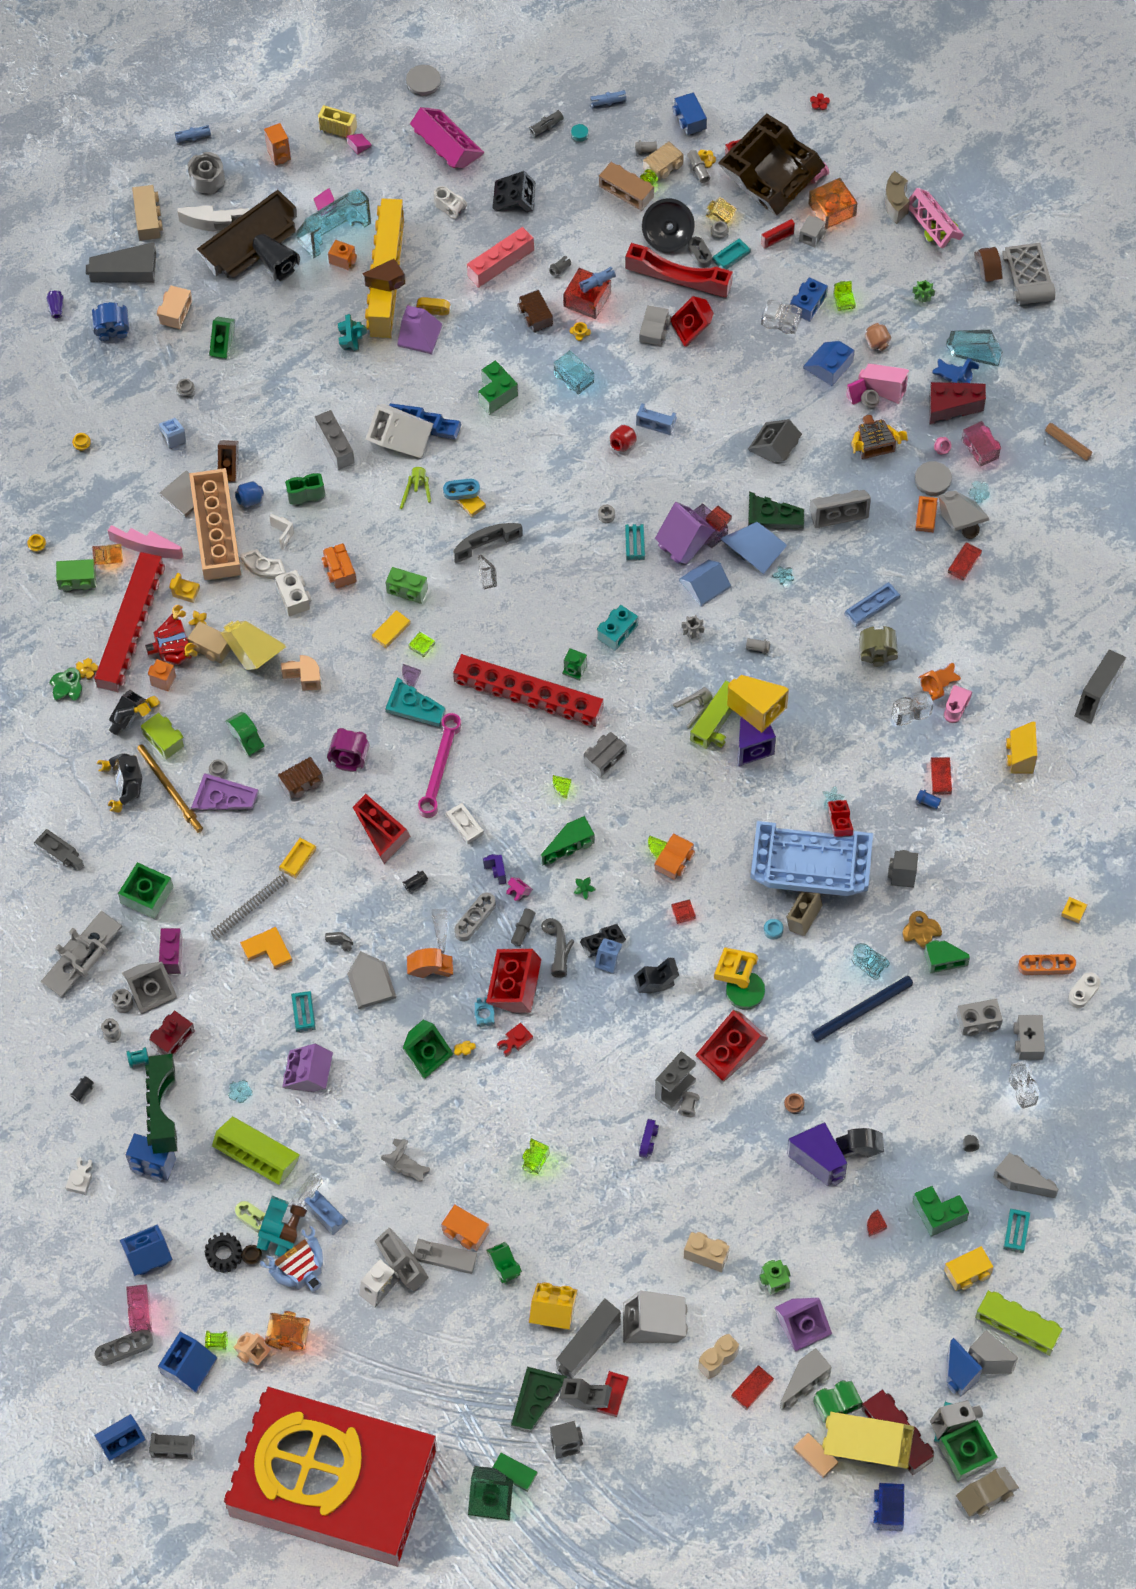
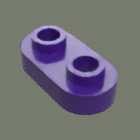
M647 1120L639 1157L647 1158L648 1155L653 1153L654 1143L651 1142L653 1136L657 1137L659 1130L656 1120Z

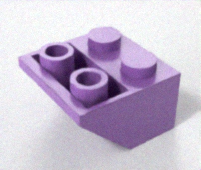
M316 1043L290 1050L282 1087L307 1092L326 1089L333 1052Z

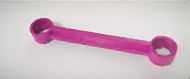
M455 713L446 714L442 719L444 732L426 795L418 802L419 813L424 818H432L438 812L437 794L454 735L458 734L461 730V719ZM453 720L457 726L455 728H448L445 723ZM425 803H430L434 809L424 811L421 806Z

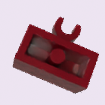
M174 1010L171 1015L168 1014L164 1018L159 1029H155L151 1033L149 1039L151 1048L161 1055L173 1054L174 1056L195 1032L194 1025Z

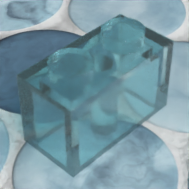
M569 350L554 362V375L558 379H562L566 386L578 395L594 383V372L572 351Z

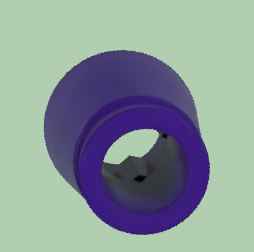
M57 290L48 292L46 297L51 317L54 319L61 318L64 296Z

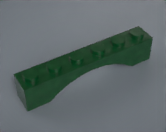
M173 1054L149 1056V1064L145 1065L146 1076L149 1077L146 1078V1089L149 1090V1092H146L147 1104H150V1106H146L147 1118H150V1120H146L147 1131L150 1132V1134H147L148 1146H152L153 1154L178 1151L175 1122L169 1119L161 1109V1102L165 1093L176 1082Z

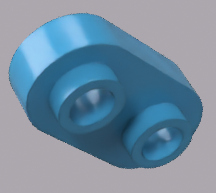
M475 479L452 480L446 482L443 486V494L449 500L474 498L480 493V484Z

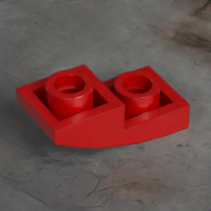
M847 800L828 801V812L834 837L853 836L854 829L850 820V809Z

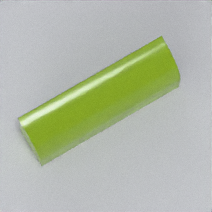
M233 1116L216 1131L212 1147L278 1185L289 1176L300 1156L295 1151Z

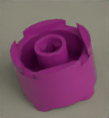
M338 728L331 740L327 754L328 761L330 763L333 761L336 764V768L344 771L353 772L359 767L362 769L370 747L369 741L366 739L367 735L363 732Z

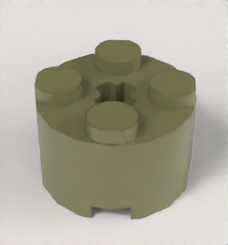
M873 626L860 632L859 647L861 661L873 663L874 667H882L884 663L898 659L896 631L893 628L883 626V629L874 630Z

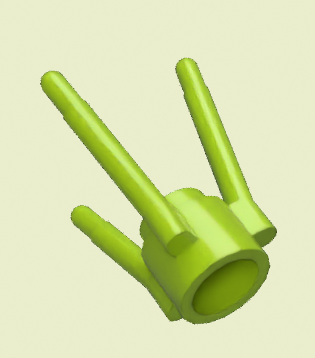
M414 467L412 469L411 476L408 477L400 509L404 507L411 484L414 485V491L417 492L418 486H422L424 483L427 500L429 503L431 502L428 484L429 477L426 476L424 468Z

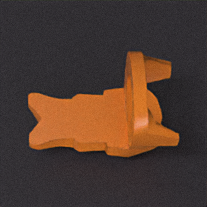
M950 663L944 669H939L935 672L931 670L918 677L921 678L920 684L924 693L933 695L928 701L931 702L944 696L943 687L948 686L952 681H959L961 679L959 675L954 673V663Z

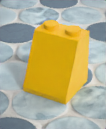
M740 675L728 685L727 706L762 733L787 709L789 689L781 685Z

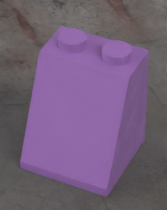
M675 502L655 539L659 542L658 546L663 551H669L672 554L671 558L676 563L688 564L715 530L689 506Z

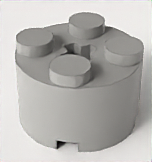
M203 152L202 155L197 156L196 154L189 160L188 173L191 187L201 193L215 194L225 181L223 164L220 157L211 152Z

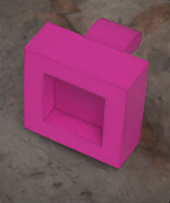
M511 877L507 883L511 887L508 888L506 894L511 895L513 891H516L517 895L514 900L520 901L523 895L529 896L533 889L520 878Z

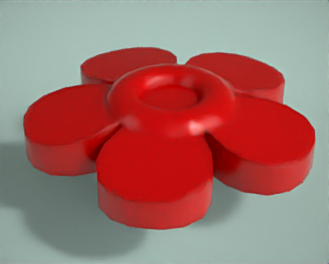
M818 93L817 97L812 96L810 98L813 109L817 110L820 107V110H825L830 103V99L828 97L824 98L823 93Z

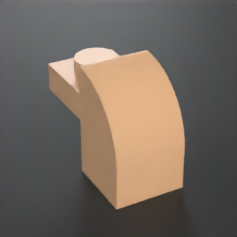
M300 655V662L288 661L281 663L283 679L301 678L302 691L321 689L319 666L313 658Z

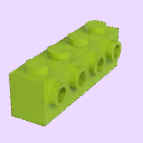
M989 1290L980 1304L975 1317L1048 1356L1051 1355L1063 1330L1058 1323L1052 1320L1047 1321L1041 1318V1315L1037 1312H1029L1022 1308L1021 1304L1015 1301L1010 1302L1004 1299L1000 1293Z

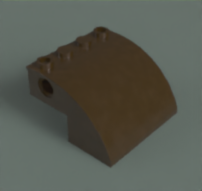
M767 113L718 162L725 173L746 194L776 216L826 166L816 151L796 140L787 125Z

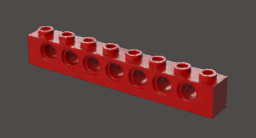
M460 655L453 671L454 682L460 686H469L479 692L485 691L495 697H504L514 703L526 704L533 709L538 708L549 714L563 716L567 720L579 721L586 726L592 725L596 727L604 709L603 698L467 655Z

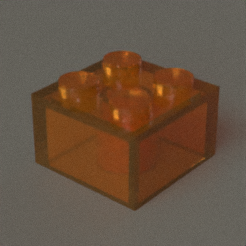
M841 178L809 191L808 204L816 216L825 221V229L857 215L858 203Z

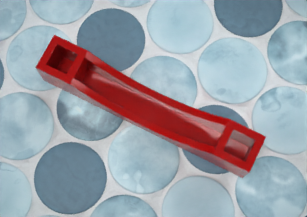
M635 243L630 244L625 256V269L721 297L727 298L732 286L733 271L719 267L691 268L682 266L659 256L648 247Z

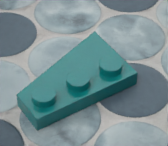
M398 677L385 708L386 713L440 727L446 712L444 706L428 696L417 692V689L403 683V680Z

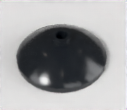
M665 198L654 202L648 207L642 219V233L645 240L650 246L662 252H674L686 246L691 240L695 229V220L691 210L683 202L672 198ZM669 224L673 225V228L671 230L667 229V226Z

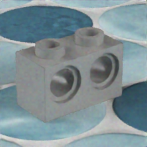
M997 999L959 1005L956 1013L962 1035L968 1034L973 1036L982 1031L994 1032L1001 1028L1003 1021ZM985 1015H992L994 1018L988 1019ZM971 1018L975 1022L969 1023L966 1021V1019Z

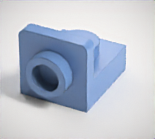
M603 939L597 952L595 968L614 973L622 944L613 940Z

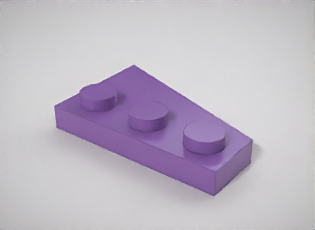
M204 773L191 809H253L259 790Z

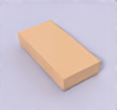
M809 1433L793 1447L822 1478L838 1465V1461L833 1456L824 1454L822 1445Z

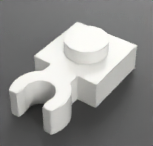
M79 1157L76 1162L78 1169H71L66 1190L86 1195L92 1178L91 1173L87 1172L92 1169L93 1163L89 1159L88 1164L82 1166V1158Z

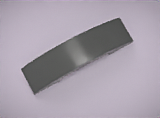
M502 523L488 526L472 533L453 550L454 562L457 563L472 557V549L502 537L506 543L522 537V525L520 523Z

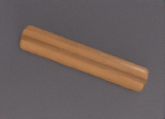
M1049 423L1045 431L1083 459L1089 460L1093 452L1055 424Z

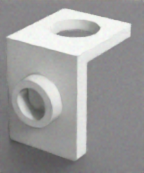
M271 514L269 516L271 526L283 531L279 538L280 548L284 549L294 534L293 523L284 517Z

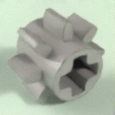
M697 615L687 616L686 622H682L681 625L683 635H687L689 639L696 637L699 639L700 632L704 633L705 630L703 619L699 620Z

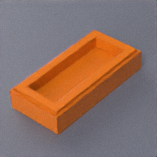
M919 496L915 531L934 533L938 498Z

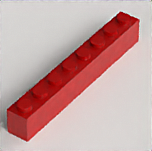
M140 552L94 678L97 688L119 692L120 686H123L125 683V672L130 669L131 656L136 652L137 639L141 638L143 622H146L148 619V608L153 605L154 591L158 590L159 577L165 571L162 556Z

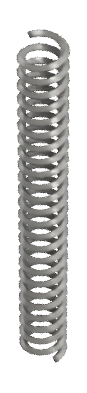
M282 872V874H279V877H276V879H273V881H271L270 884L264 886V889L258 891V894L256 893V895L253 896V898H250V901H247V903H244V906L238 908V911L235 910V913H232V916L229 915V918H226V920H223V923L217 925V928L211 930L213 938L217 940L213 932L220 938V935L216 932V930H218L219 933L223 935L219 927L223 930L224 933H226V930L222 927V925L225 926L227 930H229L225 922L228 924L230 928H232V925L228 922V920L235 926V923L231 920V917L234 919L236 923H238L234 915L238 918L239 921H241V918L237 915V913H239V915L242 918H244V916L240 913V910L243 912L245 916H247V913L243 910V908L248 913H250V911L246 908L245 905H247L251 911H253L252 907L256 909V906L252 903V901H254V903L257 906H259V904L255 901L254 898H256L258 902L262 904L261 900L257 897V895L262 899V901H265V899L261 896L260 893H262L263 896L266 899H268L263 890L267 893L268 896L271 895L266 890V888L271 892V894H274V892L270 889L269 886H271L272 889L276 892V888L279 889V886L275 883V881L281 887L282 884L278 881V879H280L283 884H285V881L288 882V879L283 874L284 872Z

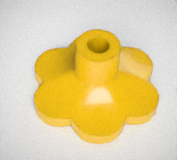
M711 150L698 151L701 160L705 162V168H710L716 162V157Z

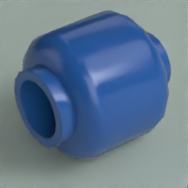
M254 481L239 485L237 491H235L237 503L245 508L259 504L264 495L263 488Z

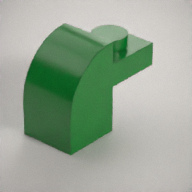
M239 712L225 721L233 737L239 740L247 756L265 747L257 733L256 726L246 713Z
M506 1242L486 1250L501 1283L520 1276L522 1272L520 1265L514 1260L510 1247Z

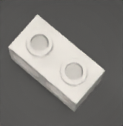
M297 570L275 577L276 586L288 616L310 610L309 602L312 601L309 591L304 590V579L298 575Z

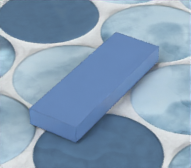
M888 582L847 609L844 615L857 627L900 599V594Z

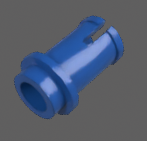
M920 789L916 800L919 801L918 803H924L937 810L942 798L927 793L925 789L924 791Z

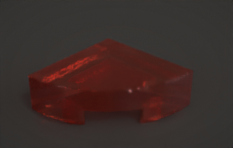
M879 1209L875 1210L868 1219L867 1234L869 1237L887 1229Z

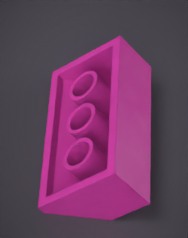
M420 107L410 122L414 132L422 136L426 144L433 147L439 156L445 158L447 164L452 168H465L485 153L440 109Z

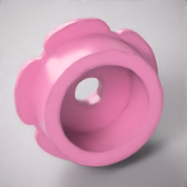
M946 437L937 438L934 450L940 455L948 453L951 449V442Z

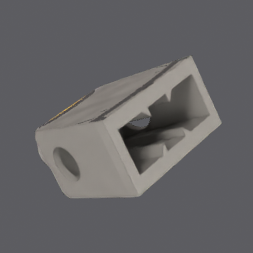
M967 1400L940 1407L930 1420L937 1440L983 1417V1411L980 1405L971 1407L970 1402Z

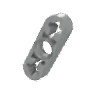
M491 893L481 894L456 924L454 929L455 937L459 941H468L495 909V897ZM488 900H490V905L486 904L483 907V901L487 902ZM473 913H478L481 916L478 921H472L469 917ZM467 927V934H460V929L464 930Z

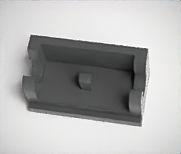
M151 1433L149 1447L151 1458L193 1459L195 1435L180 1436Z

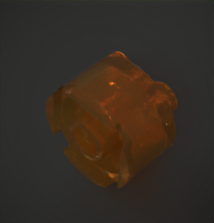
M284 1311L283 1315L270 1313L265 1343L270 1347L282 1350V1347H287L289 1351H303L306 1346L311 1320L296 1317V1313L291 1311Z

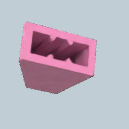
M868 363L865 370H861L858 379H864L867 390H874L879 396L899 404L907 391L909 370Z

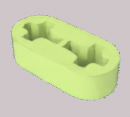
M247 1201L238 1203L235 1207V1213L239 1221L259 1233L261 1224L257 1226V1222L254 1219L262 1221L265 1213ZM246 1208H248V1213L251 1216L247 1215L246 1213L241 1215V1209L245 1210Z

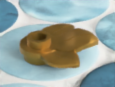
M922 911L913 912L909 917V923L903 929L904 941L909 942L915 939L916 943L923 949H925L926 944L932 941V936L938 937L942 935L939 923L936 920L929 919ZM916 917H920L922 919V923H917Z

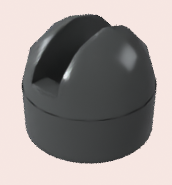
M967 1135L964 1137V1151L973 1152L979 1149V1141L976 1136Z

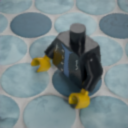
M128 690L121 696L109 718V721L112 722L109 731L118 736L122 729L125 730L131 725L138 712L143 717L151 711L148 703L153 708L159 705L160 701L156 696L145 699L132 690Z
M121 753L110 758L109 761H97V764L102 765V768L98 771L109 772L111 767H113L112 770L120 800H110L108 806L112 807L110 811L119 813L122 811L123 805H127L133 799L140 797L142 774L137 756Z

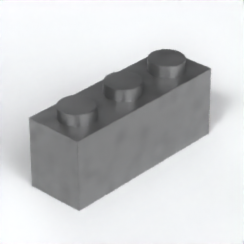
M329 410L314 416L316 430L337 469L340 470L354 464L353 450L333 412Z

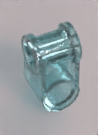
M859 943L853 949L851 959L853 964L875 980H878L880 973L890 965L886 957L877 953L865 943ZM857 953H863L865 957H859Z

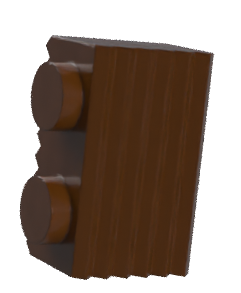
M539 289L519 296L517 307L520 314L524 313V320L528 328L531 327L532 331L536 332L553 326V315Z
M308 757L295 764V766L288 768V770L279 773L278 780L289 799L303 796L305 791L310 788L315 789L319 787L323 782V774L313 759Z

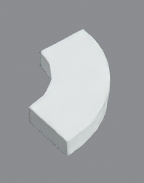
M258 549L240 554L245 567L260 577L275 579L276 576L286 573L281 559L273 560L266 558L260 554Z

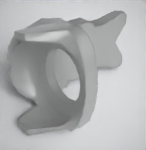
M394 1138L392 1144L397 1147L396 1150L391 1154L382 1155L381 1159L385 1161L392 1171L410 1176L418 1181H423V1175L428 1173L430 1168L417 1164L416 1161L409 1159V1156L404 1154L408 1140Z

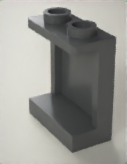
M681 1051L655 1079V1099L671 1110L682 1098V1093L687 1092L696 1082V1078L689 1073L696 1066V1062Z

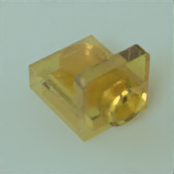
M719 197L716 201L712 200L706 208L708 212L705 216L709 218L713 214L728 224L737 209Z

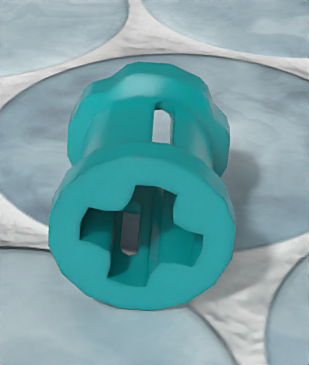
M146 1047L134 1052L126 1051L130 1068L143 1063L149 1064Z

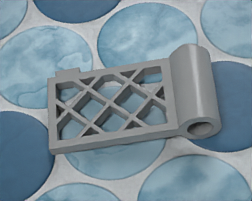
M1033 243L1005 247L1002 255L1004 261H1008L1016 289L1013 292L1014 301L1018 302L1019 305L1054 301L1055 287L1050 279L1041 244ZM1035 249L1038 252L1035 256L1028 253L1029 250ZM1017 252L1021 255L1016 258L1010 253ZM1024 256L1031 259L1028 264L1021 261ZM1037 262L1042 266L1040 267V269H1037L1032 266L1033 263ZM1017 264L1024 267L1021 272L1014 268ZM1027 270H1030L1035 274L1033 277H1030L1025 273ZM1040 275L1041 277L1045 278L1046 281L1040 282L1036 280V278ZM1020 278H1023L1028 282L1026 284H1019L1018 281Z

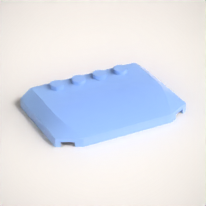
M757 821L751 879L768 888L850 896L868 891L873 833L854 831L853 836L834 837L833 834L776 828V823Z

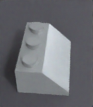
M853 490L849 493L834 494L824 498L817 497L810 500L809 510L814 527L819 528L869 518L871 497L865 490Z

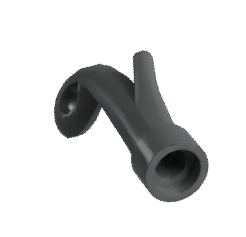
M548 918L542 922L541 927L545 933H556L551 975L562 978L567 976V958L574 940L571 939L566 945L563 926L556 919Z

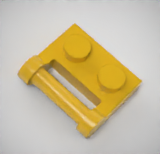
M724 947L714 973V980L734 983L741 988H747L750 983V974L753 966L757 964L758 956L751 952ZM741 961H746L742 975L737 974Z

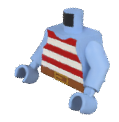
M309 1226L311 1229L310 1235H306L302 1229V1235L308 1241L304 1239L277 1260H274L271 1256H266L270 1261L269 1265H266L263 1261L260 1262V1265L263 1268L269 1269V1273L278 1284L290 1288L295 1287L298 1290L307 1285L314 1292L322 1285L317 1276L322 1273L323 1254L317 1238L314 1237L315 1229Z

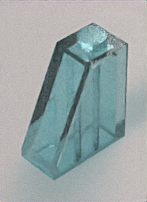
M991 329L951 331L946 341V346L954 357L970 358L975 362L999 366L1003 351Z

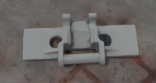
M100 911L81 935L72 928L69 931L71 939L64 947L58 944L55 948L61 958L40 982L62 998L80 976L87 977V972L104 953L109 951L106 945L118 933L122 925L103 911ZM92 950H96L92 954V956L86 961V963L82 967H80L81 963L87 958V956L92 952ZM72 965V972L65 973V966Z

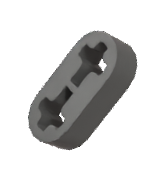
M697 236L692 237L688 242V250L695 263L701 268L710 266L712 255L704 240Z

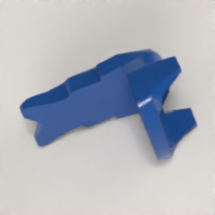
M967 358L963 367H957L953 364L949 365L942 359H938V367L933 369L932 373L952 383H970L973 377L971 369L978 370L980 365L970 358Z

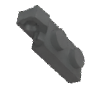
M46 829L35 840L34 845L63 866L69 867L71 865L78 871L84 866L83 861L78 858L79 853L76 849L50 830Z

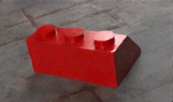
M497 949L486 1000L487 1004L513 1013H531L542 960L534 949Z

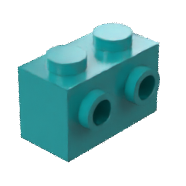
M620 604L617 609H613L605 622L599 624L597 639L616 651L638 627V616Z

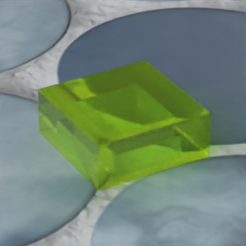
M419 631L408 646L409 649L424 658L435 645V641Z

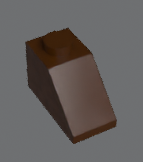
M391 259L362 273L363 284L366 287L390 292L405 285V273L395 259Z
M220 440L218 443V469L226 468L228 481L236 482L239 441Z

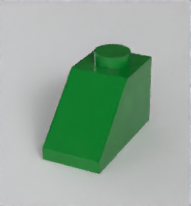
M218 316L213 320L209 356L228 357L234 337L235 319Z
M934 940L925 945L924 954L930 973L969 965V954L945 940Z

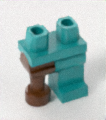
M272 1196L258 1233L257 1248L267 1251L270 1242L276 1243L278 1246L275 1255L280 1257L292 1249L297 1238L300 1217H305L307 1210L292 1204L290 1208L292 1216L288 1224L284 1223L282 1220L289 1202Z

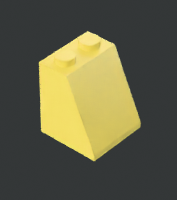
M231 621L223 627L225 630L221 632V635L246 670L258 669L286 648L285 644L247 621Z

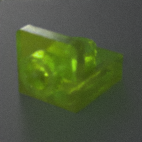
M852 281L835 283L833 295L837 310L855 309L856 303L852 292Z

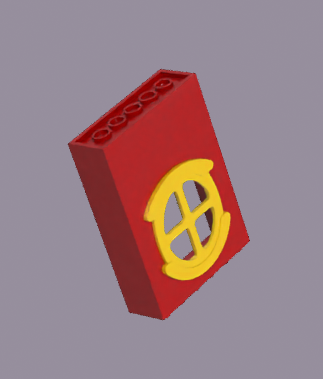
M267 1386L266 1392H262L259 1399V1404L261 1405L259 1412L256 1411L252 1419L253 1429L248 1431L245 1443L247 1445L245 1451H241L238 1463L240 1465L238 1471L235 1470L231 1478L232 1488L230 1491L227 1490L224 1503H226L229 1516L398 1567L437 1451L436 1436ZM299 1431H311L313 1433L307 1454L303 1457L281 1451L277 1448L278 1443L292 1433ZM322 1436L331 1438L341 1449L344 1456L342 1467L339 1468L314 1460V1455ZM274 1458H280L302 1466L293 1490L287 1489L276 1479L271 1467ZM310 1469L338 1476L337 1483L325 1492L313 1495H306L302 1492Z

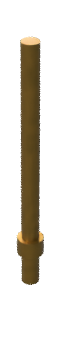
M143 744L139 745L137 750L183 812L184 819L193 826L197 833L201 832L203 827L196 819L197 815L192 809L188 808Z

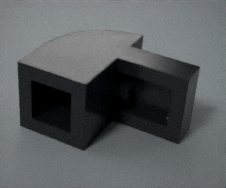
M668 957L658 967L644 966L634 975L638 992L656 993L673 987L675 985L674 980L679 976L675 958Z
M874 1129L847 1130L848 1134L836 1138V1143L844 1158L856 1154L871 1157L884 1152L883 1133Z

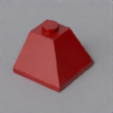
M692 296L671 317V323L684 347H687L711 323L714 312L706 299Z

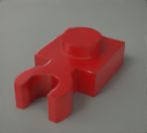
M520 1022L505 1034L507 1040H501L497 1043V1048L499 1050L503 1046L507 1047L503 1055L505 1057L509 1056L514 1047L519 1051L531 1042L533 1035Z

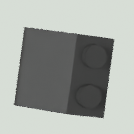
M790 419L765 422L748 450L770 462H783L788 459L789 453L798 444L802 433Z

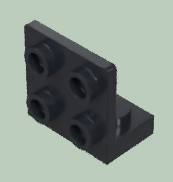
M525 171L496 180L492 208L496 211L518 203L527 213L533 211L536 182Z

